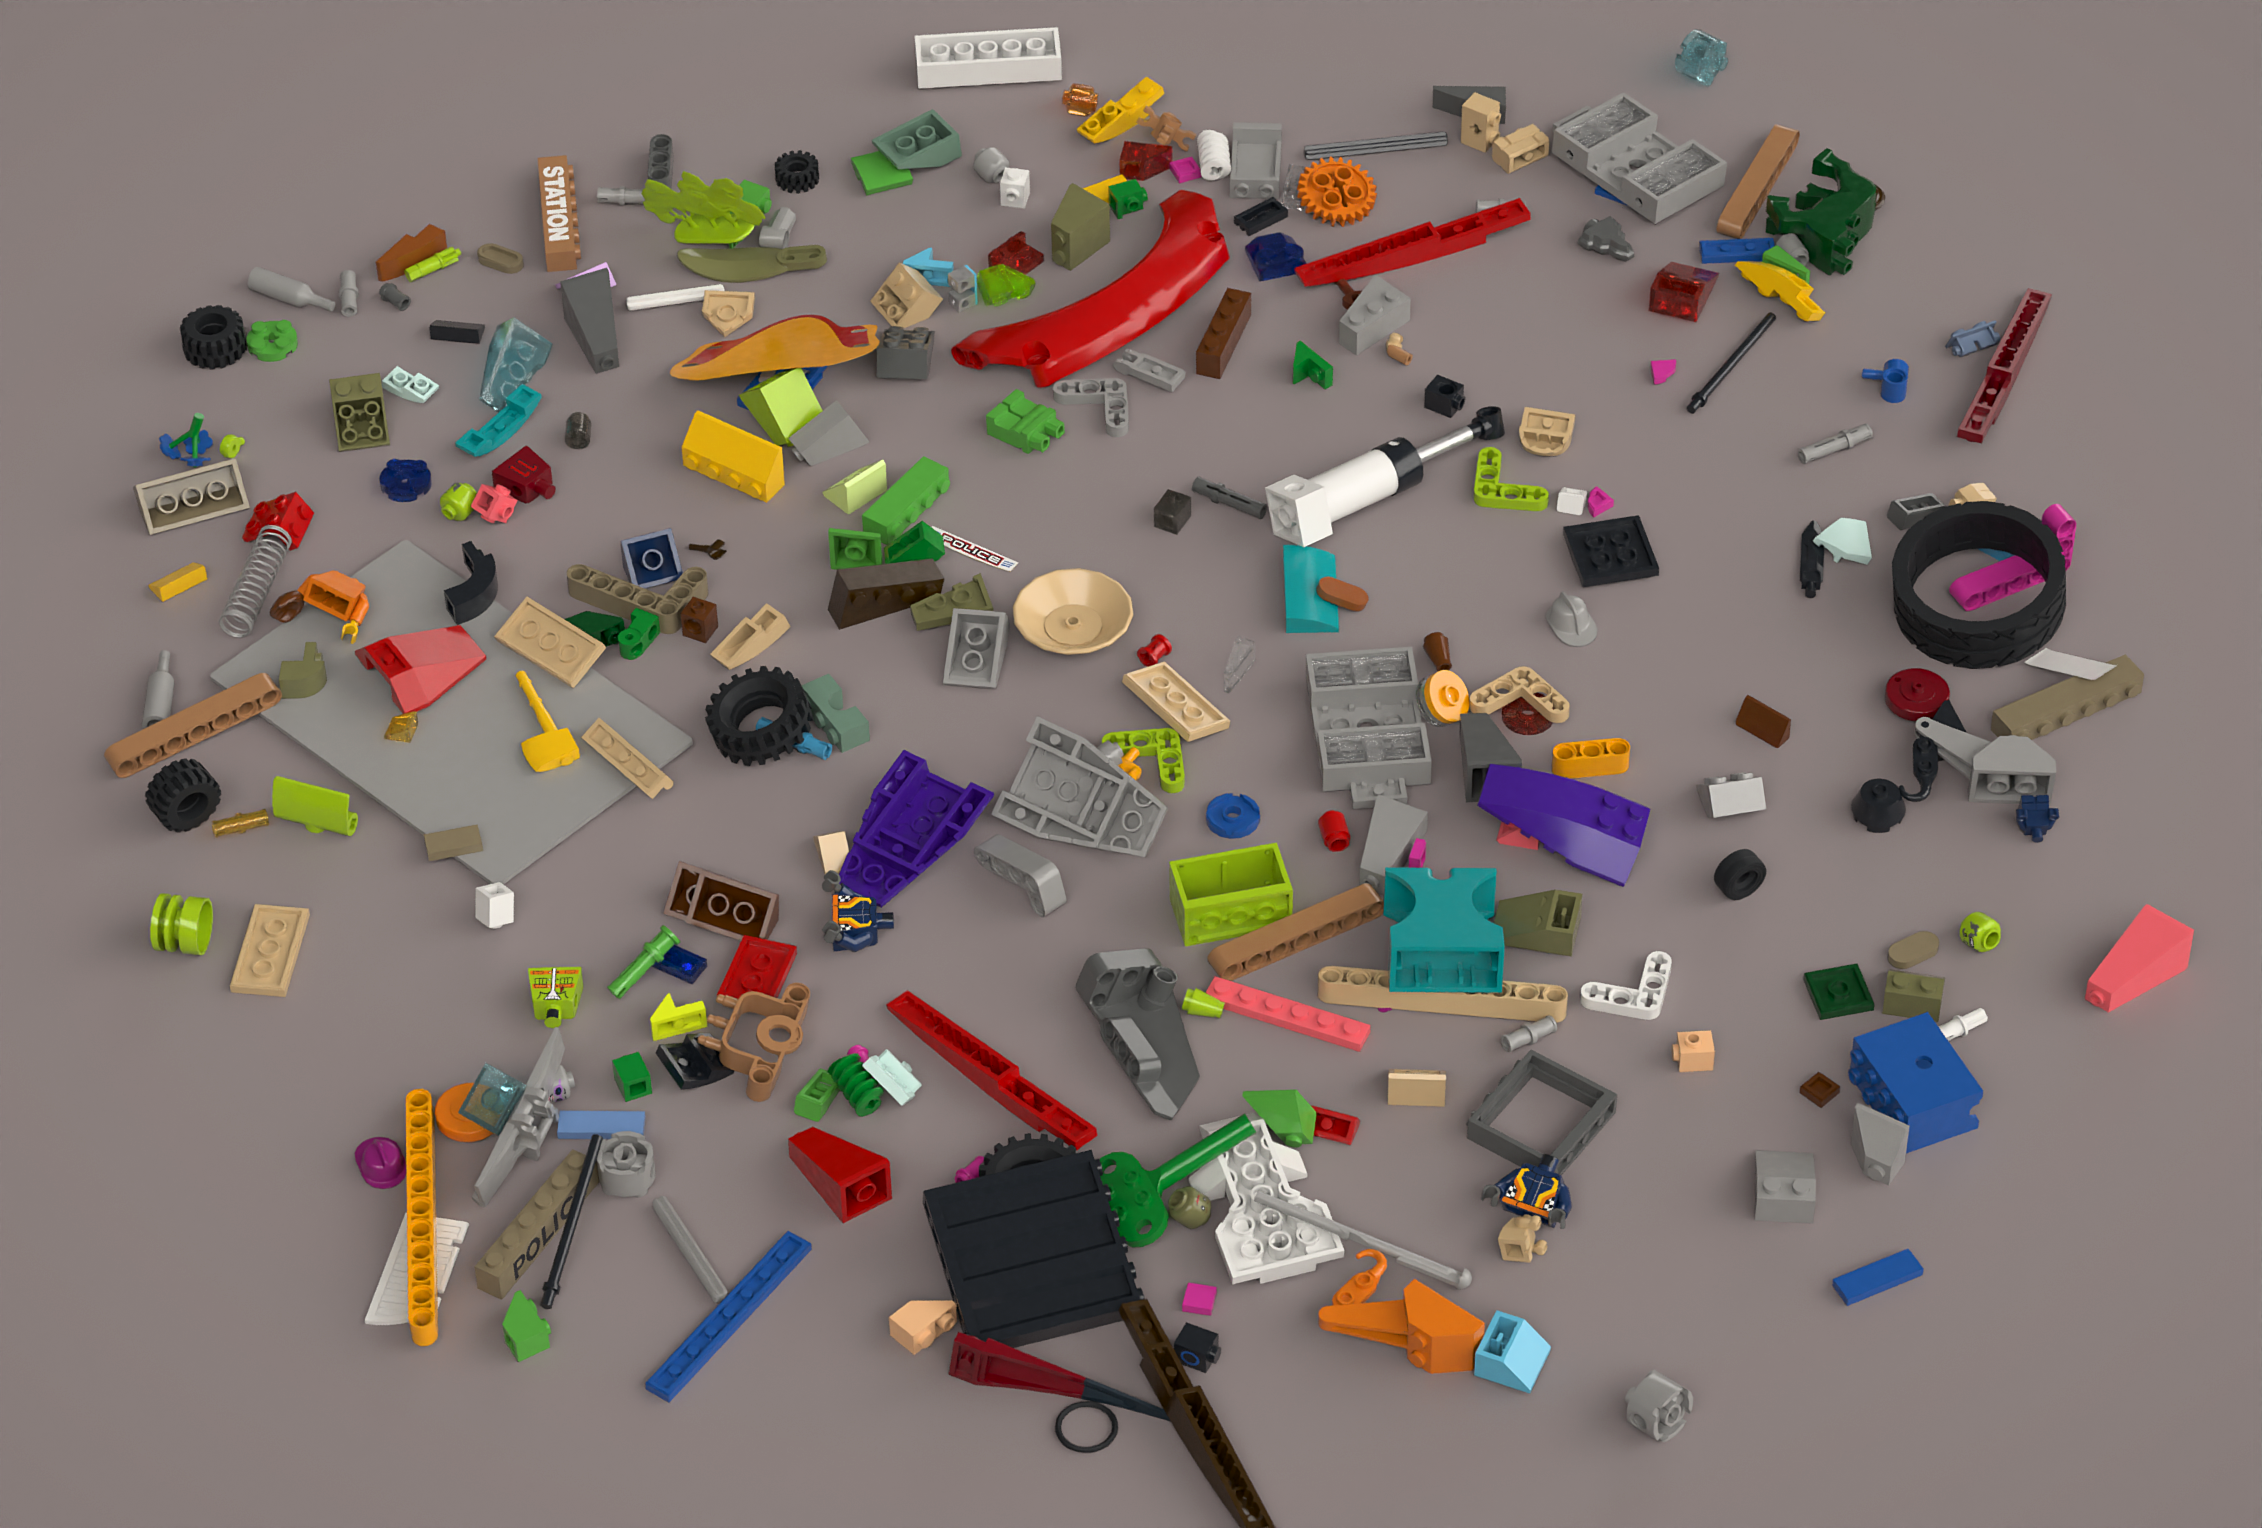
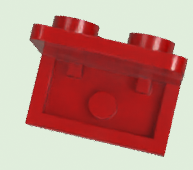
M297 492L287 495L282 494L276 499L267 502L262 501L255 506L254 513L245 526L246 530L242 539L245 542L255 540L259 536L261 528L267 525H274L283 528L290 535L292 543L289 550L297 549L314 512ZM266 529L262 532L279 534L288 542L287 537L276 529Z

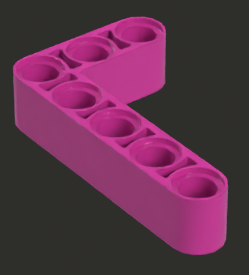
M2053 504L2044 511L2041 520L2043 522L2041 523L2047 525L2057 536L2063 549L2061 553L2065 555V568L2067 571L2071 565L2077 524L2060 504ZM2012 556L1956 579L1951 584L1949 593L1965 611H1972L2042 583L2044 579L2031 564L2018 556Z

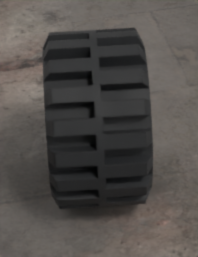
M208 305L205 308H197L195 312L191 311L187 314L188 317L183 318L180 325L185 358L192 365H199V368L203 369L206 367L209 369L220 367L221 369L228 364H234L235 360H240L242 354L245 353L246 339L243 320L237 311H232V308H223L222 305Z
M187 758L181 759L179 762L175 760L169 766L165 765L159 773L153 776V781L149 782L147 786L149 789L145 793L147 798L145 801L164 827L170 831L174 830L180 833L182 830L187 832L193 827L201 826L202 822H206L209 816L214 814L216 806L219 805L221 800L219 798L221 790L219 789V784L200 762H197L195 759L188 761Z

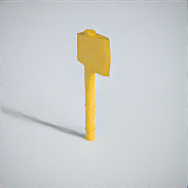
M523 670L517 672L516 678L519 686L523 689L530 702L529 705L533 708L537 720L544 731L543 734L531 737L521 743L522 751L530 766L536 772H544L562 765H569L574 760L579 759V748L569 729H557L526 672Z

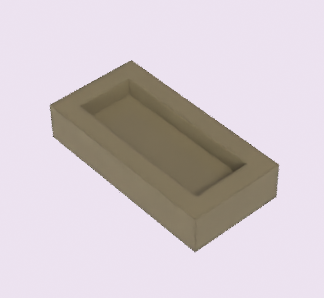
M478 824L424 834L429 861L483 851Z

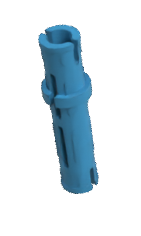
M761 717L756 724V730L768 726L773 721ZM807 732L802 733L804 738L802 744L794 743L792 745L800 753H809L823 760H827L832 752V745L830 743L818 740L811 733Z

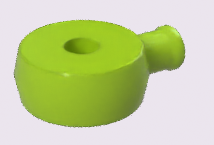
M231 434L226 435L220 444V454L225 458H234L238 454L240 446L245 443L244 438Z

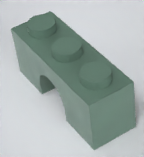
M830 674L801 685L812 708L811 712L816 726L825 731L832 745L835 744L843 753L870 741L868 720L856 706L841 710L843 709L842 689Z

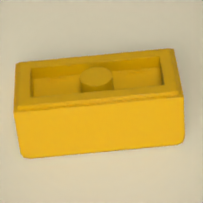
M193 562L149 584V588L163 602L207 580L206 569L202 564Z

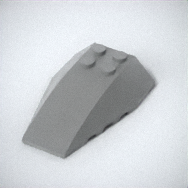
M1037 716L1026 741L1032 743L1010 791L1002 790L991 815L1040 838L1146 857L1167 813L1168 807L1087 739Z

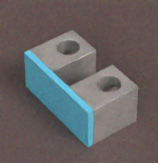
M967 265L948 273V285L953 289L949 292V304L959 313L978 304L976 273Z

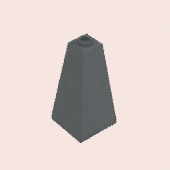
M608 268L560 281L564 320L594 372L597 374L619 367Z
M1487 713L1460 714L1459 734L1466 802H1478L1490 764L1522 768V759Z

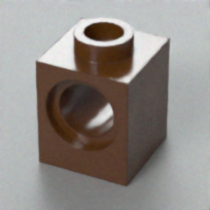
M692 597L681 612L683 636L707 643L718 628L717 605Z

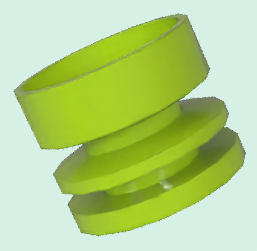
M160 893L155 901L151 917L150 938L153 949L156 951H165L166 949L168 952H175L180 945V950L183 954L204 955L210 942L213 925V908L210 899L189 896L184 903L181 895L171 896L167 893Z

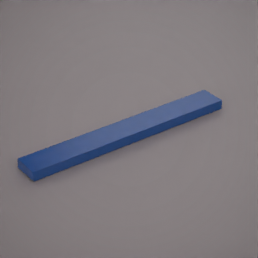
M787 1231L645 1383L646 1390L670 1403L812 1250L811 1243Z

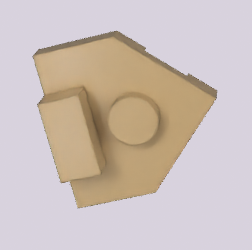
M705 290L702 314L726 337L752 319L755 293Z

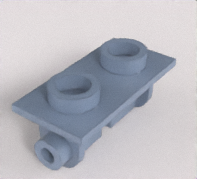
M1996 320L1989 323L1982 321L1971 329H1959L1953 332L1945 347H1952L1953 355L1962 357L1977 351L1975 342L1980 350L1996 345L2000 341L1999 333L1993 331V327L1997 323Z

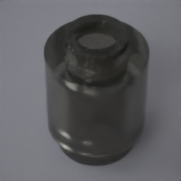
M575 412L566 421L565 443L572 449H584L590 444L591 421L585 413Z

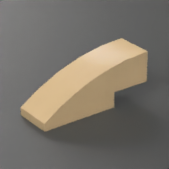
M766 603L751 620L745 617L710 655L729 670L767 649L791 626L783 614Z

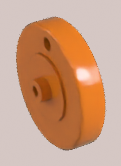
M463 1083L445 1091L437 1100L435 1105L436 1124L446 1137L455 1141L474 1142L485 1139L495 1133L503 1122L504 1108L502 1099L497 1091L484 1084Z

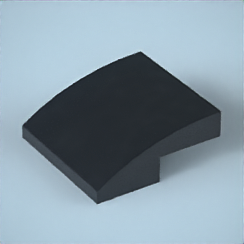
M710 1033L686 1034L683 1043L659 1044L656 1055L681 1090L705 1086L734 1074L735 1070L729 1069L720 1062L719 1051L707 1048L697 1042L699 1035L713 1037Z

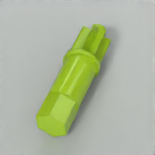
M449 247L439 253H435L434 256L405 269L406 278L411 283L438 269H443L459 261L458 257L461 255V251L459 248L454 250L453 247Z

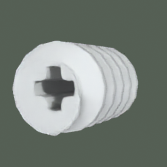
M1204 130L1197 138L1201 176L1208 181L1225 178L1231 171L1228 139L1222 133Z

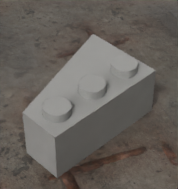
M1375 274L1340 319L1339 344L1357 356L1410 321L1411 298Z

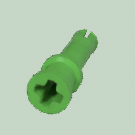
M662 925L660 927L661 931L650 942L643 944V951L607 986L610 992L619 1000L655 962L659 963L664 960L663 956L674 944L678 945L680 943L677 936L666 926Z

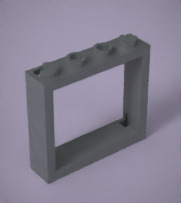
M1530 1050L1521 1061L1517 1060L1514 1069L1508 1076L1504 1075L1501 1078L1498 1087L1493 1093H1488L1485 1096L1478 1110L1471 1112V1117L1466 1123L1468 1126L1467 1139L1520 1167L1524 1163L1538 1167L1543 1154L1489 1126L1527 1082L1534 1077L1591 1107L1551 1154V1156L1559 1160L1554 1173L1562 1176L1614 1116L1617 1106V1094Z

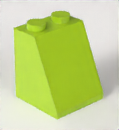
M792 368L779 372L739 394L742 402L778 446L786 444L787 447L792 446L793 443L789 437L823 411L801 368Z

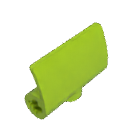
M280 776L274 778L272 791L274 817L304 824L305 828L311 833H320L327 830L346 836L354 834L358 824V815L355 812L348 811L349 794Z

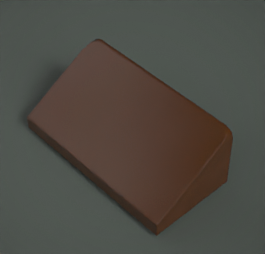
M1747 695L1736 718V725L1773 747L1779 748L1790 737L1791 719Z

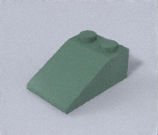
M934 109L872 139V144L897 169L941 167L962 156L959 134Z

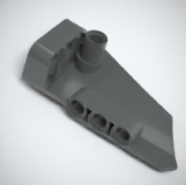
M1149 948L1095 953L1086 960L1076 983V991L1100 1024V1034L1103 1041L1155 1115L1172 1120L1200 1078L1173 992L1178 977L1173 970L1163 967Z

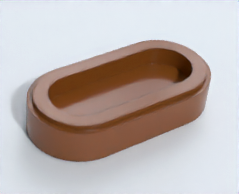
M1333 577L1321 578L1316 588L1317 594L1323 600L1352 611L1363 610L1369 599L1363 589Z

